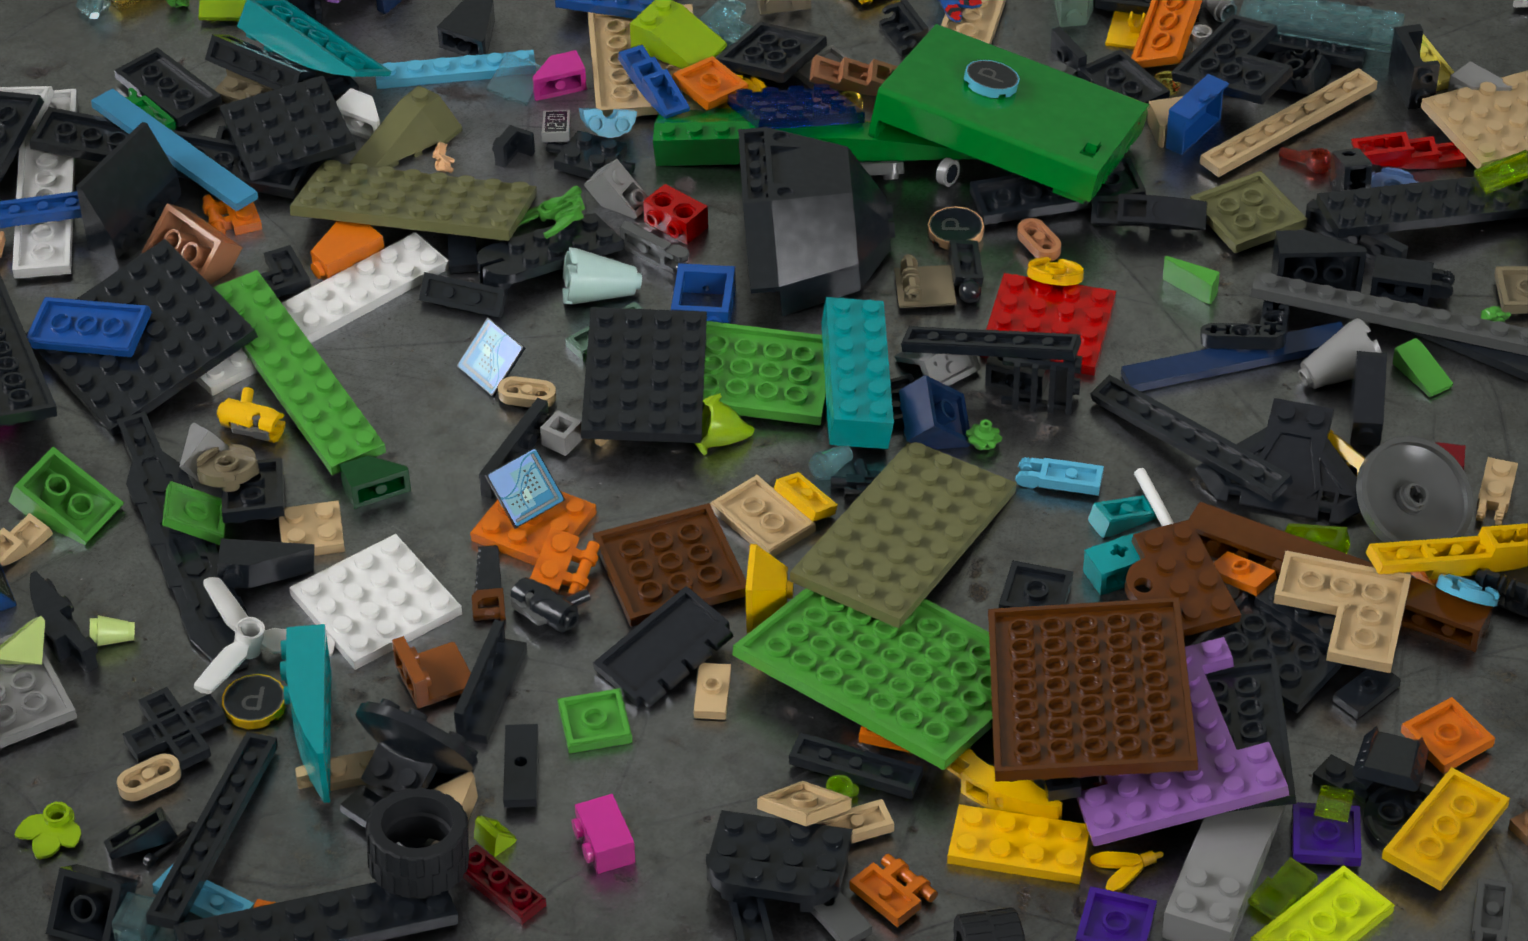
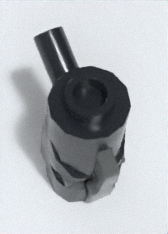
M528 577L520 579L514 585L510 594L512 597V607L520 614L526 616L538 626L547 624L563 633L573 629L579 619L577 606L591 600L587 589L566 597L556 594L549 586Z

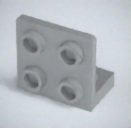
M900 352L895 355L897 362L920 365L923 376L927 375L947 386L981 369L978 357L971 355Z

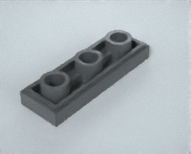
M841 891L835 900L831 898L823 904L813 906L814 912L811 913L836 941H860L872 934L870 923Z

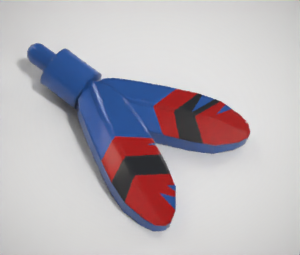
M937 0L941 3L947 17L956 23L962 20L960 8L973 9L982 6L981 0Z

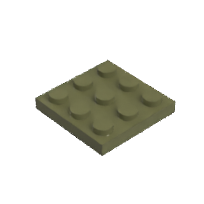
M1262 171L1190 196V199L1208 202L1206 223L1234 253L1275 239L1277 230H1300L1307 225V218Z

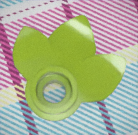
M53 802L44 808L43 814L30 815L24 819L17 827L14 835L18 839L33 840L32 849L34 856L37 859H45L56 854L61 846L74 848L80 841L81 829L74 822L75 815L71 807L64 802Z

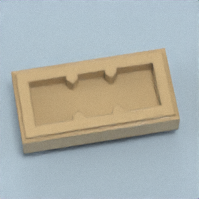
M702 663L699 666L694 718L726 720L731 664Z

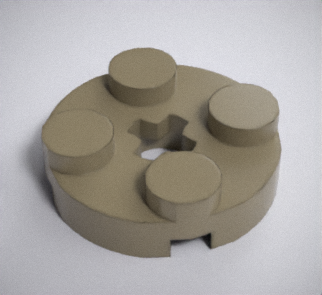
M237 444L228 445L229 450L219 451V447H215L205 451L197 459L199 483L212 487H222V490L225 492L238 490L240 484L250 480L259 473L255 452L247 446Z

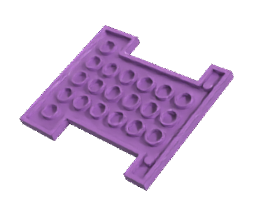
M1224 637L1185 647L1198 770L1116 776L1106 775L1104 776L1106 785L1081 791V797H1077V801L1094 847L1289 796L1287 782L1269 742L1239 750L1236 749L1205 674L1234 667L1233 657Z

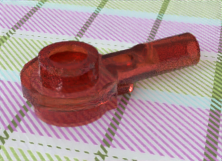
M1281 147L1279 151L1280 158L1306 163L1307 168L1315 173H1324L1331 169V153L1327 149L1311 148L1308 151H1298Z

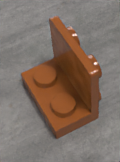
M404 636L392 640L395 666L418 709L462 694L471 672L455 642H449L418 653L414 646L409 647Z

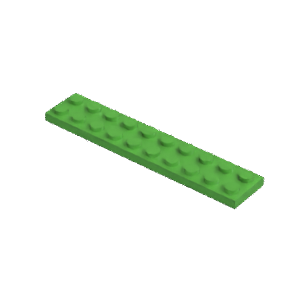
M258 270L213 287L255 329L258 337L245 345L242 350L331 475L340 472L339 464L365 456L377 457L386 453L384 442Z

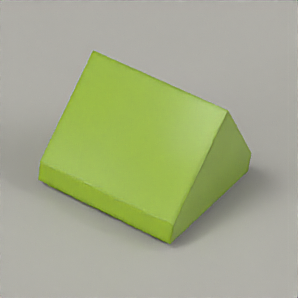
M477 816L475 819L474 839L493 857H496L517 841L516 836L498 820L485 816Z

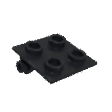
M1528 566L1502 572H1493L1488 568L1478 570L1475 580L1482 587V590L1485 591V588L1489 586L1499 592L1500 598L1497 606L1528 618Z

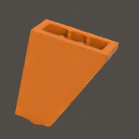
M336 221L311 250V270L314 276L324 281L383 250V236L368 224Z

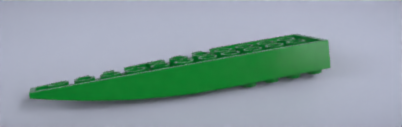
M770 107L717 108L708 111L696 109L666 119L659 114L654 124L653 133L656 166L740 164L738 130L762 127L847 146L859 162L977 158L889 124L875 139L868 136L871 123L868 120Z

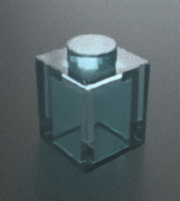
M127 892L111 923L116 941H154L160 927L147 924L146 913L154 900L153 897Z

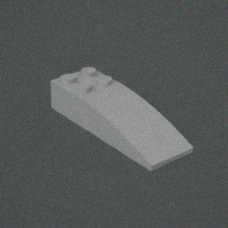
M1285 805L1224 812L1204 818L1164 912L1162 938L1171 941L1235 940L1284 813Z

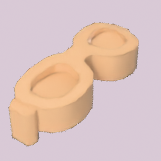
M439 142L432 156L436 159L435 169L443 173H452L454 169L451 167V163L453 164L455 159L445 155L448 144Z

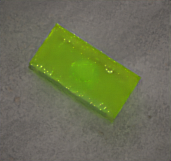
M1527 150L1474 170L1475 178L1485 194L1528 178Z

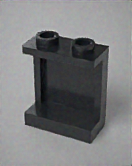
M1421 24L1394 27L1388 70L1408 110L1421 108L1423 98L1436 95L1440 70L1438 61L1423 62L1420 57L1424 31Z

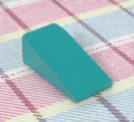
M1144 495L1095 502L1088 517V521L1102 538L1119 534L1157 519L1155 512Z

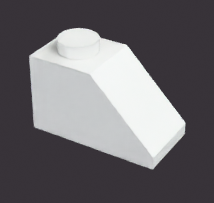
M350 88L336 101L350 133L368 140L380 125L373 96Z

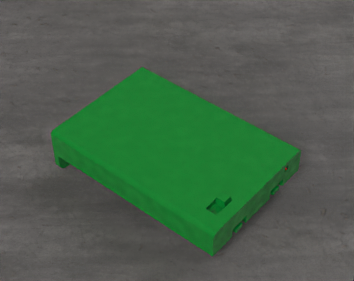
M935 24L879 87L868 136L876 139L889 124L1052 187L1053 193L1084 204L1085 201L1090 202L1102 184L1105 183L1108 176H1110L1122 160L1124 154L1128 152L1130 146L1134 144L1142 133L1150 104ZM992 60L1011 67L1020 78L1016 93L1010 97H1005L1006 94H1000L999 98H990L972 91L968 87L969 83L964 81L967 65L973 61Z

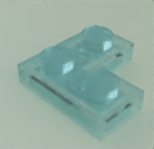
M718 0L699 18L729 45L734 44L753 28V26L738 20L746 13V4L737 0Z

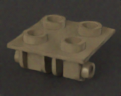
M907 254L901 260L900 268H894L899 308L956 305L951 265L918 267L917 259L913 255Z

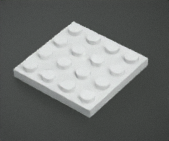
M397 534L289 587L292 598L316 625L325 624L326 634L332 637L335 641V648L354 670L393 651V639L404 636L408 643L462 615L461 605Z

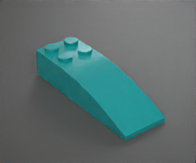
M246 0L237 27L246 32L248 38L262 43L265 50L277 53L290 61L308 68L330 74L351 77L390 76L391 71L287 0Z
M325 624L287 627L286 640L281 641L282 660L286 661H280L281 680L285 681L288 685L284 686L285 705L291 706L296 743L310 781L322 801L329 803L331 802L332 670Z

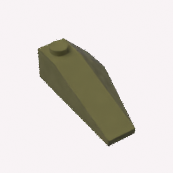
M418 85L397 103L349 164L363 163L367 167L375 168L382 166L395 167L399 165V160L410 155L418 157L423 154L422 150L433 145L436 147L439 142L448 143L463 131L462 126L440 95Z

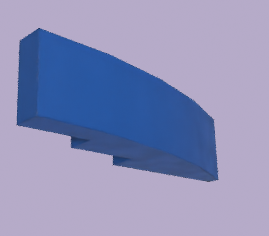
M643 44L618 52V60L630 79L651 106L665 119L690 111V106L669 71L661 68L655 56H649Z

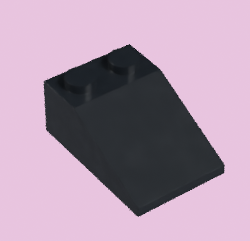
M1277 230L1275 233L1271 273L1276 276L1301 279L1309 283L1329 285L1333 288L1361 293L1367 250L1365 247L1306 230Z

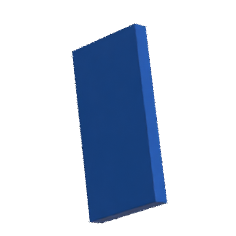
M45 297L29 329L27 338L31 347L35 349L132 357L152 311L146 305Z

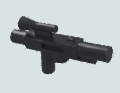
M857 459L853 464L856 474H846V477L831 476V488L844 489V498L860 496L881 472L868 470L865 460Z

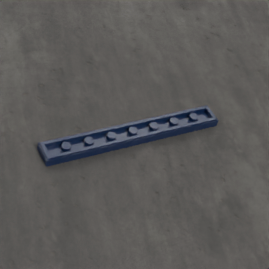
M1340 321L1287 332L1285 346L1277 350L1209 348L1121 366V375L1126 384L1139 391L1304 358L1311 355L1344 326Z

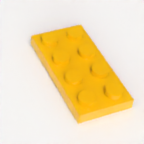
M1451 767L1384 848L1382 859L1441 891L1508 808L1510 798Z
M959 804L948 850L947 864L1080 885L1089 832L1086 824Z

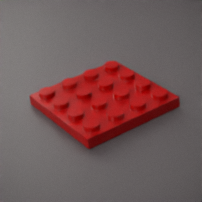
M1004 273L986 330L1078 334L1081 338V345L1077 356H1083L1081 374L1095 376L1116 301V291L1078 284L1068 286L1045 284L1027 276ZM1052 360V362H1063V360Z

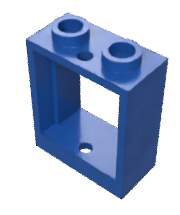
M678 263L671 310L707 311V321L730 324L736 290L735 266ZM683 293L724 295L722 307L682 305Z

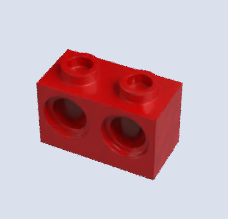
M667 184L661 186L643 201L644 222L685 244H689L709 227L708 206Z

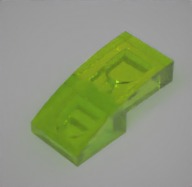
M1322 784L1314 816L1348 822L1355 791Z
M1290 857L1273 878L1267 876L1248 899V904L1270 920H1274L1306 895L1318 882V876Z

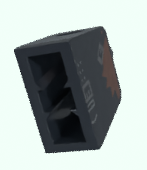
M1352 148L1332 152L1330 187L1332 191L1350 190L1349 187L1352 189L1371 188L1372 162L1360 149Z

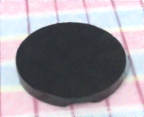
M1420 783L1419 789L1415 792L1384 784L1370 795L1364 810L1363 825L1369 840L1377 849L1383 852L1384 848L1436 787V784L1430 786Z

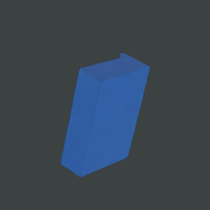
M1207 74L1169 109L1166 138L1167 149L1183 155L1221 119L1223 90L1229 85L1228 82Z

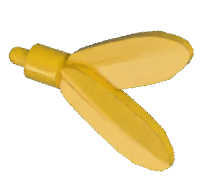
M1151 850L1138 855L1129 852L1104 851L1093 854L1090 857V862L1100 868L1119 869L1108 879L1106 890L1121 892L1142 872L1144 867L1157 863V859L1162 858L1164 853L1162 851L1154 853Z

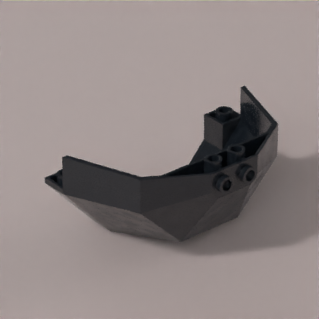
M768 127L739 129L742 198L751 294L780 291L783 317L824 303L826 297L839 298L860 291L891 250L890 238H895L894 221H888V219H893L892 202L886 203V196L847 146Z

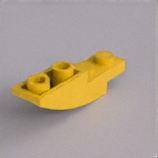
M969 748L946 768L961 779V793L987 809L1062 820L1063 803L1060 800L1049 802L1046 791L1036 785L1033 780L995 782L994 766L987 764L977 757Z

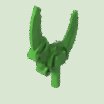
M573 186L562 197L551 198L539 206L529 209L519 226L538 217L543 222L547 219L556 220V224L543 233L544 237L548 239L565 229L573 221L583 219L582 211L585 209L581 197V188Z

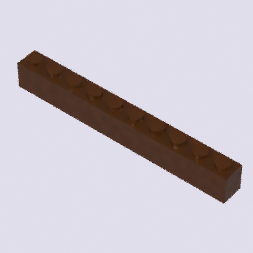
M1203 502L1198 503L1189 518L1209 555L1216 559L1229 551L1271 569V565L1277 559L1283 562L1285 551H1291L1374 567L1371 562ZM1411 577L1401 626L1476 652L1489 628L1493 606L1464 600L1440 590L1433 584Z

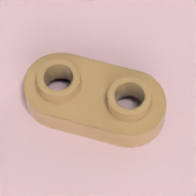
M510 376L499 382L498 396L500 401L507 405L530 408L535 400L540 398L548 401V407H551L556 402V388L553 383L546 380Z
M159 754L124 770L117 778L120 796L128 801H138L175 784L181 777L179 760L171 754Z

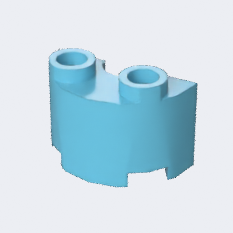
M579 108L580 118L586 127L593 133L607 138L619 137L629 132L635 123L638 112L633 109H614L610 116L605 117L603 111L598 108Z

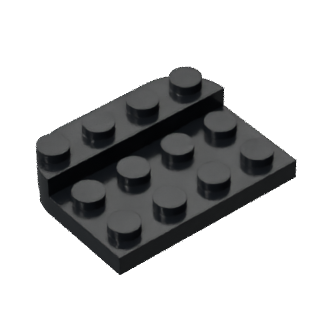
M721 810L710 853L706 854L707 881L716 890L721 892V898L734 902L735 894L800 903V912H814L813 906L823 904L831 898L835 900L840 892L853 838V829L820 824L803 826L786 819Z

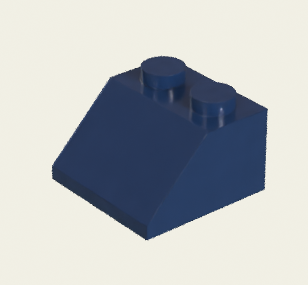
M927 375L899 390L900 409L905 426L904 434L908 442L922 443L935 450L969 447L972 445L968 443V437L965 435L970 426L963 393Z

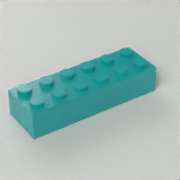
M826 297L821 325L829 445L889 449L894 419L884 301Z

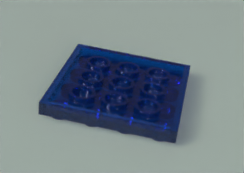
M816 84L811 89H804L803 86H789L788 90L780 91L774 87L763 88L762 92L738 89L736 93L729 94L727 105L756 128L782 129L865 123V112L857 107L855 103L850 102L847 97H843L838 91L830 88L828 84Z

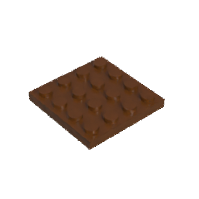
M710 503L593 533V541L600 545L598 554L630 627L639 625L685 586L690 588L710 606L746 596V579Z

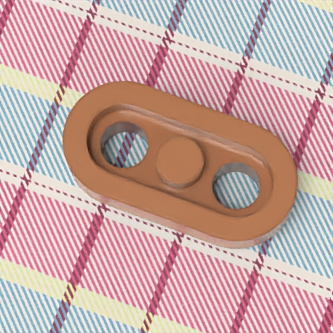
M1028 218L1018 224V240L1034 257H1049L1051 261L1059 258L1061 255V241L1041 220Z

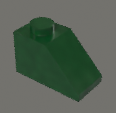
M365 456L339 464L342 486L354 509L411 491L409 469L405 465L372 456Z

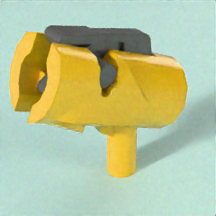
M245 387L242 389L240 401L228 398L220 403L217 409V418L220 425L231 428L232 433L251 436L255 439L272 443L277 442L281 438L286 422L279 419L285 416L284 413L277 412L275 409L252 403L254 394L252 388Z

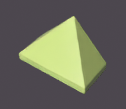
M42 616L27 622L0 645V664L42 665L45 620Z

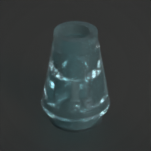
M837 446L816 452L809 460L810 472L818 480H829L831 476H834L852 460L853 453L848 446Z

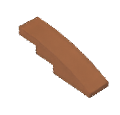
M815 55L811 62L809 82L838 90L877 96L879 87L898 66L873 59L870 64H866L844 57L841 62Z

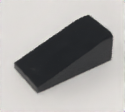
M159 807L106 839L104 844L110 858L115 859L171 842L179 837L173 823L163 808Z

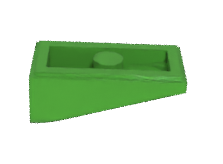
M1165 256L1163 280L1198 300L1211 305L1218 293L1220 272Z
M1417 338L1395 348L1392 364L1427 396L1432 397L1453 387V382Z

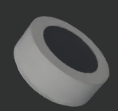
M951 158L943 159L936 171L937 182L951 187L958 179L960 173L959 162Z

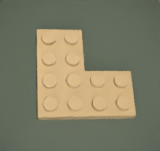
M1285 551L1273 603L1336 615L1326 661L1391 673L1411 574L1398 572L1379 575L1374 567Z

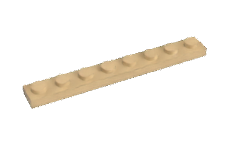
M1358 68L1201 154L1200 164L1217 177H1220L1377 90L1378 81Z

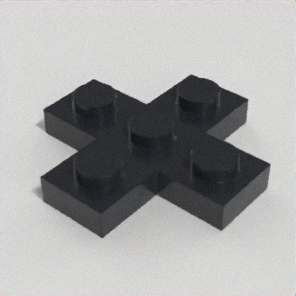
M165 687L138 700L139 707L149 722L123 733L124 742L138 763L167 749L171 755H174L179 760L182 770L211 757L210 747L200 734L226 722L224 712L211 694L181 707L168 687Z

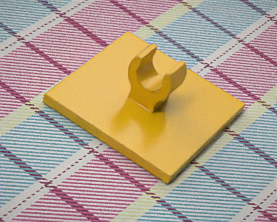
M1114 11L1105 45L1134 49L1146 14H1135L1133 11L1130 13Z

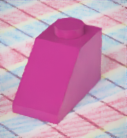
M576 50L551 55L532 77L535 101L587 90L586 70Z

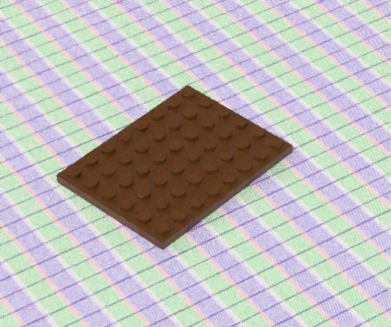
M1179 597L988 609L995 782L1198 770V756Z

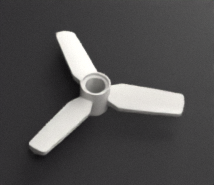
M216 577L206 578L203 585L226 625L235 631L234 642L226 646L194 683L195 690L206 694L212 693L245 659L258 657L262 649L271 654H281V641L286 640V629L272 628L265 630L261 620L255 617H248L224 582ZM327 635L329 656L331 657L335 641L330 635Z

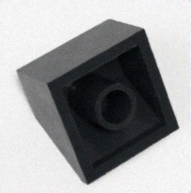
M79 864L60 867L45 934L70 941H115L131 914L138 880Z

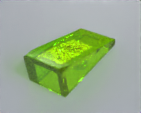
M1288 523L1285 529L1287 533L1346 554L1350 548L1347 527Z

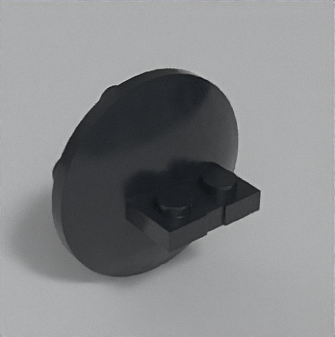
M383 698L380 703L370 701L361 703L355 714L362 727L378 743L361 777V780L368 785L392 792H399L408 788L428 789L435 773L463 775L470 771L474 773L478 765L476 757L478 751L465 744L467 741L465 737L452 731L447 733L426 721L428 717L418 710L410 708L407 713L400 710V706Z

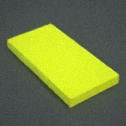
M1343 865L1251 937V941H1358L1394 912L1395 905Z

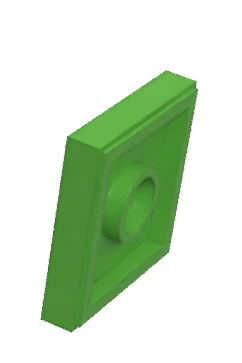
M170 481L166 489L162 525L220 545L221 538L224 539L225 523H223L222 499Z
M621 688L557 699L569 754L633 743Z

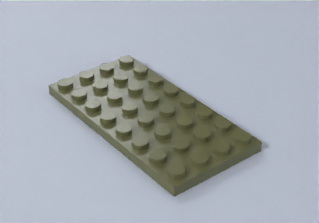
M329 160L321 164L291 203L290 215L509 241L535 200L537 186L528 185L526 182L521 181L506 183L495 178L480 180L474 179V177L469 175L453 177L442 172L427 174L421 173L416 169L401 171L394 170V168L389 166L375 168L367 167L363 163L349 165L341 164L337 160Z
M908 442L790 571L789 581L896 628H900L1016 493L1017 483L952 457L949 454L925 446L922 443Z

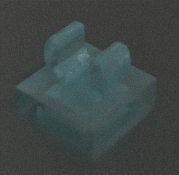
M78 0L76 7L89 18L98 19L101 10H109L111 0Z

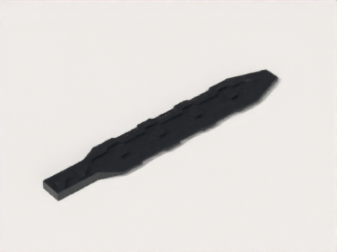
M145 411L117 419L120 434L132 460L126 486L134 505L138 506L147 527L145 531L149 542L156 549L163 566V576L168 588L173 590L182 612L180 617L189 639L213 661L226 646L234 642L235 631L226 625L203 585L206 578H217L219 552L215 543L162 525L166 489L170 481L193 488L188 474L179 467L180 463L162 451ZM227 587L248 615L243 601L236 594L234 587ZM245 659L235 671L248 667L249 659Z

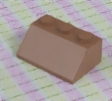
M167 203L142 253L163 239H166L211 285L231 271L243 247L190 210Z

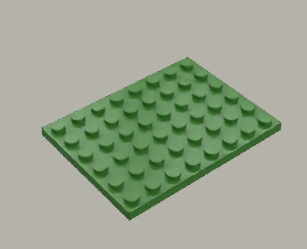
M805 588L733 645L732 655L942 770H945L993 727L989 632L927 599L921 602L900 628H896Z

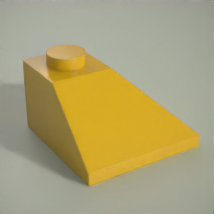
M750 544L745 589L747 633H750L787 603V599H793L794 583L788 580V567L757 544Z

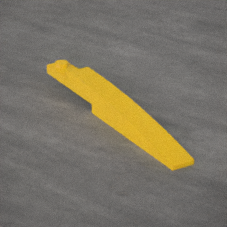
M1528 523L1484 526L1481 528L1478 536L1369 544L1366 554L1379 575L1424 571L1430 580L1438 579L1441 574H1452L1460 577L1476 575L1479 569L1485 570L1486 568L1493 572L1515 570L1528 566Z

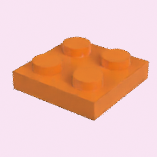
M713 56L681 69L672 75L678 88L707 111L747 93L748 84Z
M1453 697L1402 723L1401 733L1406 738L1419 740L1423 737L1429 750L1427 759L1443 774L1448 772L1451 767L1455 768L1492 748L1495 737Z

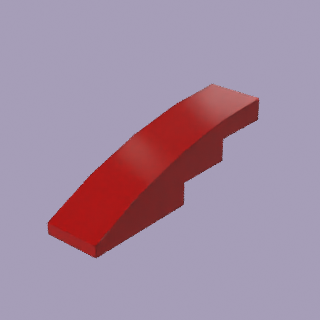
M1405 131L1351 139L1352 147L1360 149L1374 165L1404 169L1466 167L1467 158L1453 142L1436 144L1434 136L1408 139L1407 132Z

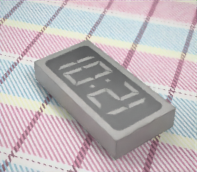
M570 110L543 111L542 142H568L570 140Z

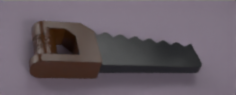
M480 546L477 553L475 592L472 595L473 621L489 619L506 621L498 546ZM499 605L498 607L483 608L484 606Z

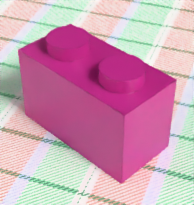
M613 794L575 804L576 818L571 820L575 837L577 839L582 838L584 842L582 850L586 862H593L597 874L636 863L634 840Z

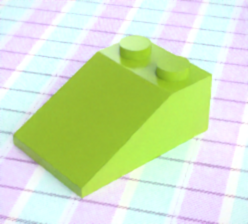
M654 0L630 23L631 48L643 44L650 57L655 56L656 59L681 69L711 56L716 58L727 47V42L686 7L672 0Z

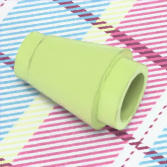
M98 615V618H90L89 637L97 643V647L134 641L135 622Z

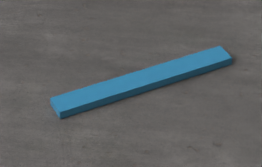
M113 88L91 100L93 109L128 134L140 123H147L171 164L236 212L258 199L256 190Z

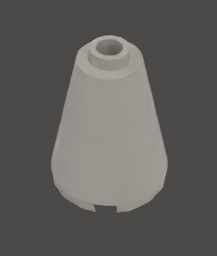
M1359 318L1351 320L1301 362V369L1298 373L1305 386L1310 385L1315 389L1352 380L1357 351L1382 353L1377 340L1371 341L1367 333L1371 330L1363 320Z

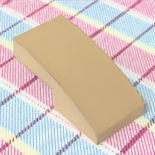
M30 513L10 532L3 527L0 530V565H9L34 551L53 535L51 529Z

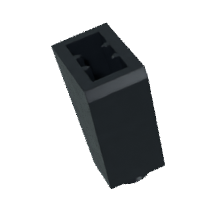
M463 0L437 26L439 47L463 56L488 54L495 24L494 1Z
M1357 351L1351 389V444L1379 446L1381 443L1384 423L1387 353Z

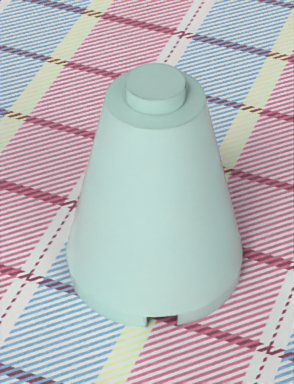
M569 247V251L566 252L563 279H565V286L568 288H562L564 304L573 305L635 295L636 290L641 289L642 274L637 273L635 266L578 248Z

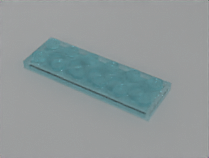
M1244 0L1239 16L1277 25L1278 34L1391 53L1394 27L1403 26L1405 21V14L1395 11H1385L1367 6H1355L1326 0Z

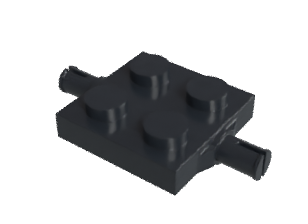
M577 131L566 144L547 143V152L559 154L554 160L555 170L590 179L598 169L618 159L629 174L632 175L635 171V163L622 160L627 153V144L615 141L614 139Z

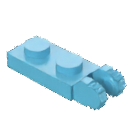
M1025 457L1019 462L1018 467L1021 471L1016 475L1015 480L1017 485L1023 488L1034 489L1039 486L1041 488L1099 496L1104 466L1050 458Z

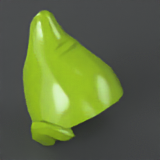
M721 393L705 398L702 402L705 403L702 417L701 443L694 444L704 456L707 454V448L730 445L745 440L754 433V428L744 422L736 411L719 401L722 397Z

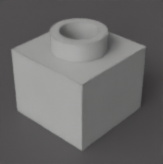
M557 410L540 427L541 445L566 456L582 440V421Z

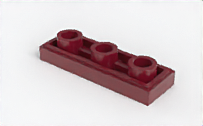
M478 844L469 850L468 869L464 873L463 879L518 923L523 925L547 906L545 897Z

